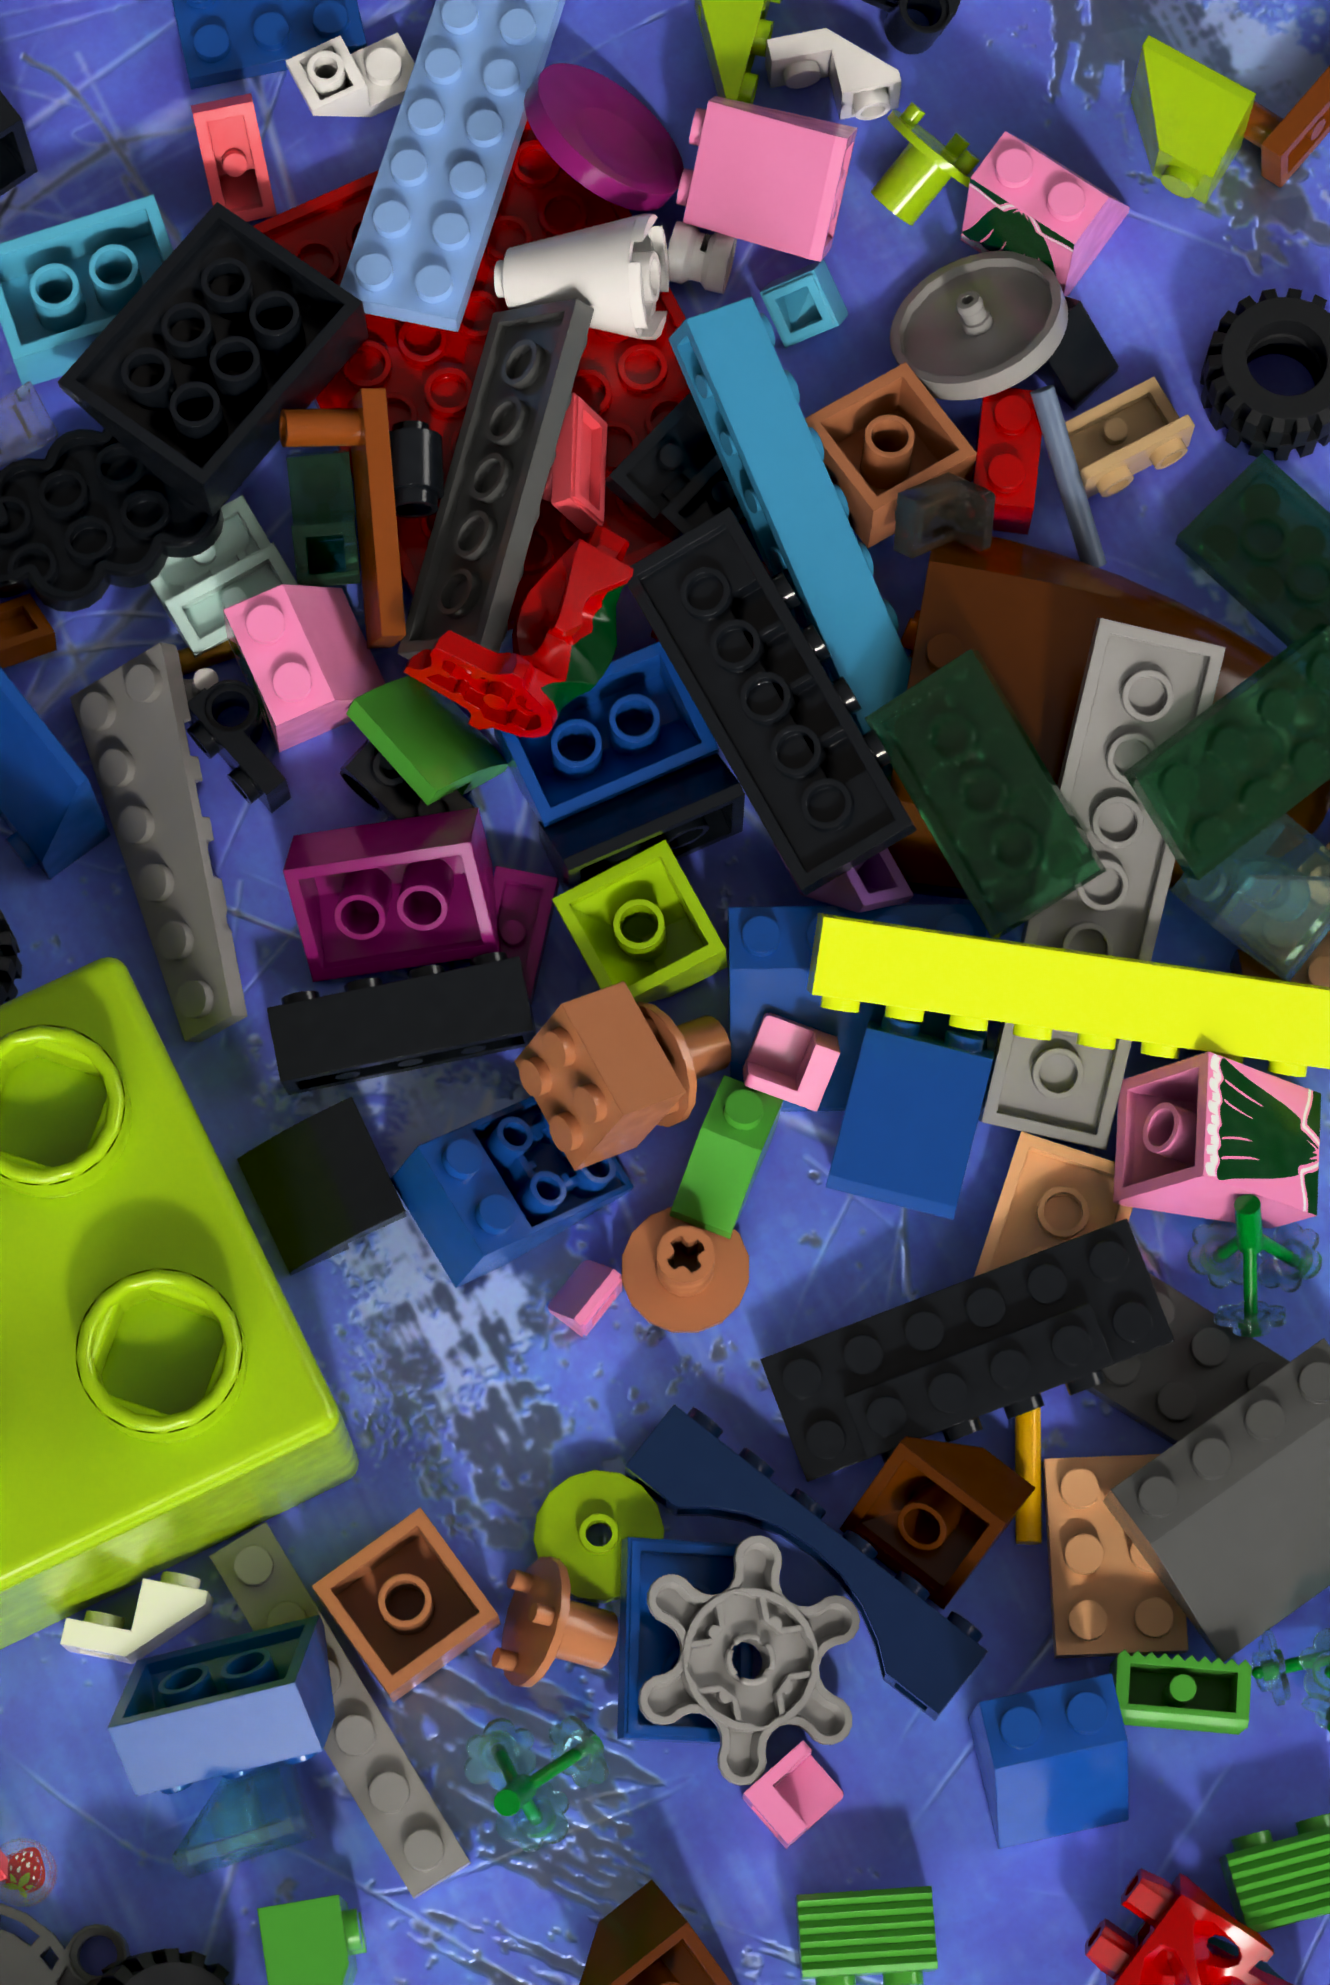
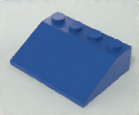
M0 667V817L13 832L5 840L28 870L38 864L46 876L52 879L111 834L89 779Z
M985 904L893 905L860 913L838 906L728 907L729 1040L732 1051L730 1077L744 1082L742 1069L764 1014L773 1013L838 1038L840 1055L818 1111H845L866 1027L869 1020L882 1023L886 1005L860 1002L859 1013L831 1010L820 1007L822 996L812 995L807 990L818 913L986 937ZM924 1012L923 1022H920L921 1028L919 1033L945 1039L947 1030L961 1031L983 1038V1049H987V1031L952 1027L948 1025L950 1014ZM785 1100L781 1108V1112L813 1111Z

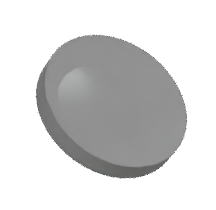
M1013 251L978 253L941 267L913 288L903 300L894 316L890 330V345L898 366L906 362L934 398L943 400H972L987 397L1020 383L1046 363L1059 346L1065 334L1068 323V305L1057 277L1041 260Z

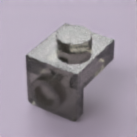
M950 472L899 492L895 510L896 524L893 550L913 559L952 541H956L978 552L990 548L995 494L991 490Z

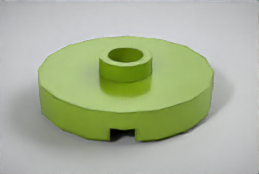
M592 1470L568 1477L549 1492L536 1516L533 1541L538 1558L550 1556L558 1558L567 1567L571 1584L570 1596L580 1601L607 1603L620 1599L622 1540L627 1537L664 1539L665 1530L658 1505L642 1485L621 1473ZM595 1524H604L611 1530L612 1537L603 1546H594L586 1538L588 1529Z

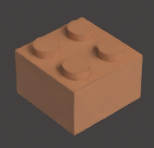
M906 362L805 418L808 427L815 429L824 447L823 462L832 483L838 485L845 494L849 506L848 520L850 525L868 549L970 491L977 453Z
M624 981L560 1004L514 1061L519 1069V1076L524 1089L535 1098L549 1124L554 1144L565 1153L574 1171L637 1148L686 1093Z
M421 1507L312 1585L317 1597L393 1703L501 1625L495 1609Z

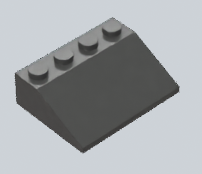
M1324 1338L1112 1488L1103 1501L1215 1656L1219 1657L1223 1662L1330 1586V1345Z

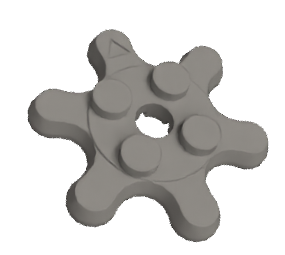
M762 1535L750 1536L742 1540L736 1547L733 1556V1579L728 1588L721 1593L714 1595L701 1593L687 1579L675 1574H667L657 1578L650 1585L647 1592V1605L650 1613L656 1620L666 1624L675 1632L679 1640L680 1654L677 1663L671 1670L664 1674L653 1676L644 1682L638 1696L640 1711L647 1720L658 1725L675 1723L681 1717L690 1713L702 1714L710 1718L716 1725L720 1735V1748L717 1756L718 1769L728 1782L738 1786L750 1785L759 1780L763 1775L767 1764V1740L778 1727L787 1724L798 1726L807 1732L814 1741L822 1745H833L843 1741L849 1735L852 1727V1713L849 1706L843 1699L833 1695L825 1688L820 1679L819 1666L827 1650L836 1645L847 1643L854 1638L860 1623L858 1610L853 1602L846 1597L838 1595L825 1597L809 1607L798 1606L790 1602L783 1594L779 1584L782 1566L781 1552L776 1543ZM740 1642H748L754 1645L760 1652L762 1667L754 1679L740 1678L736 1675L737 1671L732 1661L734 1652L732 1649Z

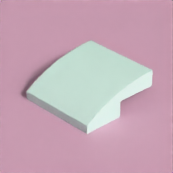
M243 495L221 507L224 517L222 533L213 546L199 555L188 558L168 557L158 577L149 582L167 615L195 658L228 640L223 609L281 584L298 585L275 544L270 543Z

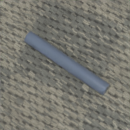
M1054 385L1041 387L1030 392L1077 553L1080 562L1099 568L1106 564V559Z

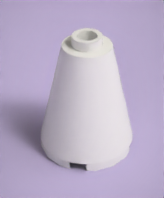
M639 214L510 247L505 253L504 260H498L495 264L494 287L498 298H505L507 307L510 310L578 298L594 309L589 328L642 340H656L662 334L667 311H656V302L660 292H669V261L663 226H653L658 218L655 214Z

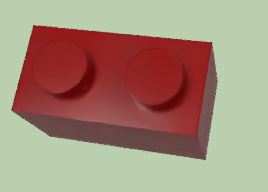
M1008 388L999 393L982 397L975 447L977 455L971 483L967 528L1028 535L1035 504L1042 431L1030 394L1034 390Z

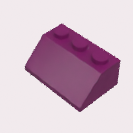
M479 807L293 836L283 873L313 982L465 960L486 953L499 952L493 866Z

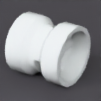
M677 221L668 247L669 281L683 284L688 280L700 282L705 290L724 294L733 265L737 238L717 232L712 235L701 233L697 226Z

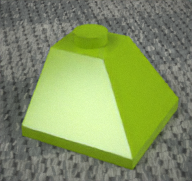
M1148 35L1142 45L1130 100L1152 175L1160 179L1163 186L1171 193L1182 198L1193 197L1206 204L1241 148L1256 93Z
M666 839L552 898L558 913L600 990L624 981L636 1003H649L674 996L728 967L726 948Z

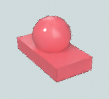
M572 393L571 403L565 413L558 438L556 457L550 468L542 499L551 502L583 534L592 532L597 525L603 526L608 424L576 393Z

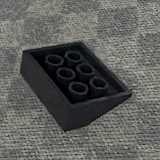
M217 202L61 377L58 384L69 397L158 478L213 517L280 440L279 416L281 410L307 409L367 340L369 333L363 303Z

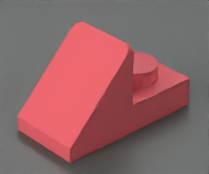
M251 93L191 105L212 205L214 206L218 202L246 222L276 216L275 203Z

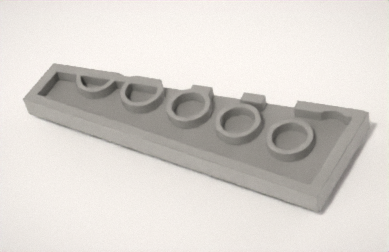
M160 642L72 695L70 700L185 1042H202L248 1015L232 931L227 924V905L222 879L213 876L208 844L214 841L210 817H202L196 788V783L203 781L200 763L197 756H190L184 723L191 721L179 653L176 645Z

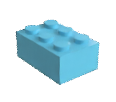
M154 194L0 243V323L23 388L63 376L171 255L173 248Z

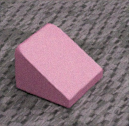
M585 1260L577 1267L549 1302L548 1310L581 1337L583 1335L587 1336L622 1292V1276L611 1267L591 1260Z

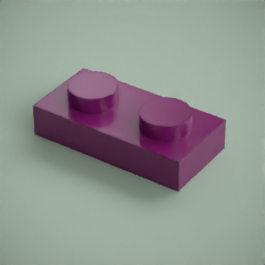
M496 866L493 878L499 952L507 953L508 958L520 957L524 969L528 996L532 1005L554 910L552 898L557 896L559 881L556 877Z

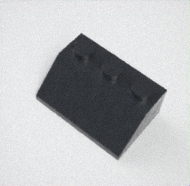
M716 753L545 828L538 821L539 838L563 891L566 892L665 839L675 858L680 859L742 832L745 793L739 781Z

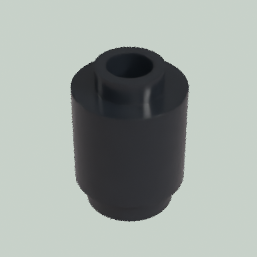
M408 420L395 423L389 434L396 516L402 518H421L433 515L438 511V500L444 496L442 436L436 431L429 430V425L422 421Z

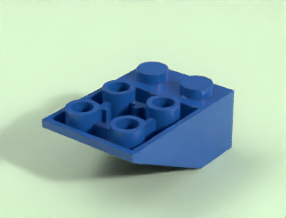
M533 1096L417 1146L391 1178L395 1189L455 1288L512 1262L634 1188L615 1156L574 1171L565 1153L554 1144L549 1124Z

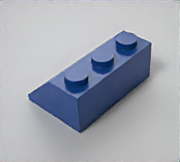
M660 642L612 661L592 690L574 698L562 708L548 735L537 738L519 737L494 728L495 738L514 779L544 828L719 752L718 745Z
M320 1615L137 1660L107 1728L135 1795L140 1796L161 1791L164 1794H173L185 1790L194 1782L219 1776L225 1779H235L250 1773L256 1767L281 1761L287 1764H297L309 1760L318 1752H322L335 1718L325 1628Z

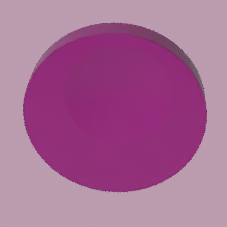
M557 63L546 67L527 89L524 98V108L535 136L555 162L591 192L627 209L654 211L664 206L679 188L684 166L673 139L645 105L614 81L579 65Z

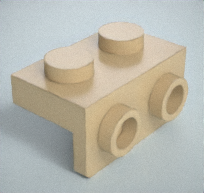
M1155 376L1065 422L1087 498L1097 493H1100L1102 497H1109L1118 493L1133 481L1134 474L1151 465H1154L1155 469L1159 470L1174 464L1187 453V447L1190 444L1195 427L1189 415L1181 418L1178 416Z

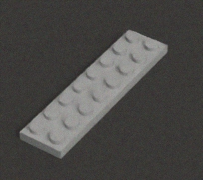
M1104 618L1096 619L1020 942L1146 961L1152 960L1226 647ZM1001 1022L993 1063L978 1120L987 1124L1106 1150L1132 1041L1116 1039L1115 1050L1100 1049L1076 1044L1078 1033L1054 1029L1050 1041L1031 1039L1013 1035L1014 1024Z

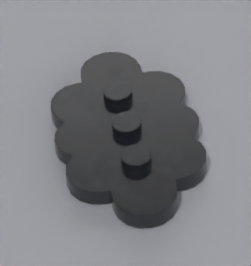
M105 428L103 432L88 429L66 432L54 441L47 452L45 460L26 458L12 462L0 470V597H10L32 588L35 595L44 605L57 611L74 612L88 608L102 598L110 584L128 588L146 585L158 577L168 557L188 558L199 555L215 544L222 533L224 522L222 510L220 508L212 517L165 484Z

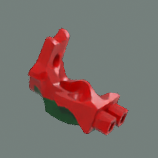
M598 525L589 534L586 542L578 539L535 584L520 604L512 632L513 653H496L448 630L435 642L432 649H424L412 656L403 672L466 708L471 714L468 724L478 730L495 728L519 737L528 738L548 735L562 708L574 698L592 690L612 662L617 647L616 605L622 588L632 578L634 570L622 563L630 545L629 542L603 526Z
M1142 1868L1139 1869L1126 1886L1121 1896V1905L1144 1920L1141 1926L1131 1936L1105 1918L1098 1924L1085 1943V1955L1106 1974L1107 1985H1293L1285 1981L1266 1963L1274 1954V1949L1258 1932L1232 1917L1194 1882L1181 1873L1178 1874L1171 1884ZM1213 1936H1224L1227 1939H1229L1232 1943H1234L1236 1946L1223 1940H1220L1218 1938H1215Z

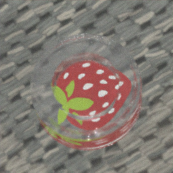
M16 1838L2 1844L0 1849L8 1858V1878L0 1881V1899L16 1907H30L42 1902L51 1893L57 1880V1865L52 1853L41 1843L28 1838Z

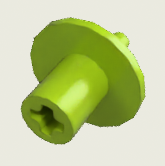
M913 102L909 104L903 113L893 109L887 117L893 127L909 141V144L871 190L872 195L881 204L911 226H913L951 177L969 188L970 178L974 174L973 169L980 161L973 153L966 149L970 143L958 133H955L945 146L918 125L925 112Z

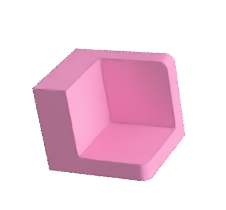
M766 1013L761 1020L742 1069L744 1085L817 1112L840 1055L838 1038L773 1013Z
M804 1740L748 1788L742 1797L786 1849L839 1803L844 1795L841 1788L811 1755L812 1749Z

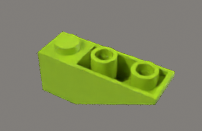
M695 0V10L717 96L750 104L754 103L759 75L751 73L755 55L766 57V41L772 37L774 21L766 20L770 2L781 4L782 0Z

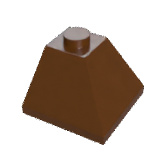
M905 1436L839 1529L844 1533L849 1529L866 1540L878 1552L876 1556L878 1560L895 1573L901 1570L913 1577L931 1594L929 1599L944 1610L1035 1490V1487L983 1447Z
M650 1880L599 1921L579 1985H732V1983L687 1920L655 1882Z

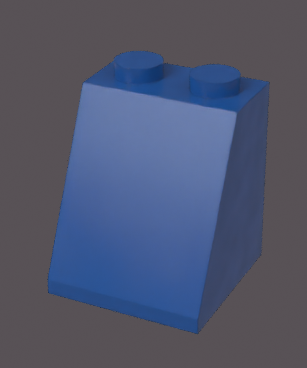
M884 1015L882 1023L869 1020L826 1188L953 1220L995 1051L983 1049V1038L961 1031L947 1030L945 1039L919 1033L921 1028L920 1022L885 1017Z
M1112 1673L978 1702L968 1717L998 1849L1129 1820L1128 1739Z

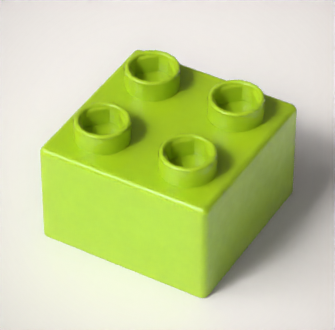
M112 957L100 958L0 1005L1 1650L141 1582L143 1578L147 1579L348 1481L356 1474L359 1466L356 1450L338 1405L134 981L124 963Z

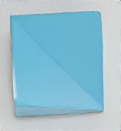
M824 259L821 262H815L771 281L759 292L785 348L839 326L848 316L847 308Z

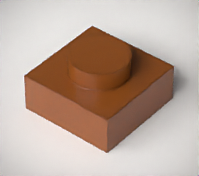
M30 593L0 603V667L2 669L57 650L55 631Z

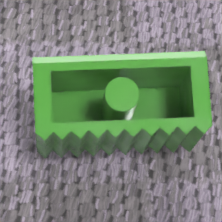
M1124 1649L1110 1664L1109 1673H1112L1124 1725L1237 1735L1248 1728L1252 1666L1246 1659L1239 1665L1233 1659L1224 1664L1219 1657L1211 1663L1206 1656L1198 1662L1193 1655L1184 1661L1179 1654L1173 1659H1170L1166 1653L1157 1658L1151 1651L1144 1657L1138 1650L1130 1656Z
M1330 1813L1296 1822L1297 1836L1273 1842L1269 1829L1231 1840L1234 1852L1223 1855L1219 1858L1236 1920L1260 1933L1330 1914Z
M931 1886L796 1895L795 1904L801 1980L815 1979L816 1985H856V1976L883 1975V1985H924L923 1972L938 1969Z

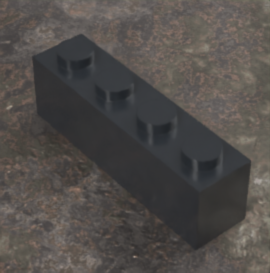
M491 952L473 957L469 960L470 966L445 971L442 965H428L407 972V979L382 984L380 978H364L347 983L344 986L345 992L320 997L317 991H301L284 996L281 999L282 1005L267 1008L281 1084L288 1095L526 1047L537 1033L520 957L508 958L505 952Z

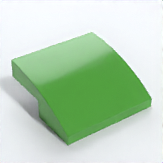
M411 676L391 681L355 698L346 712L347 716L427 806L455 790H458L463 796L503 773L508 767L507 761L478 729L468 724L470 719L454 701Z

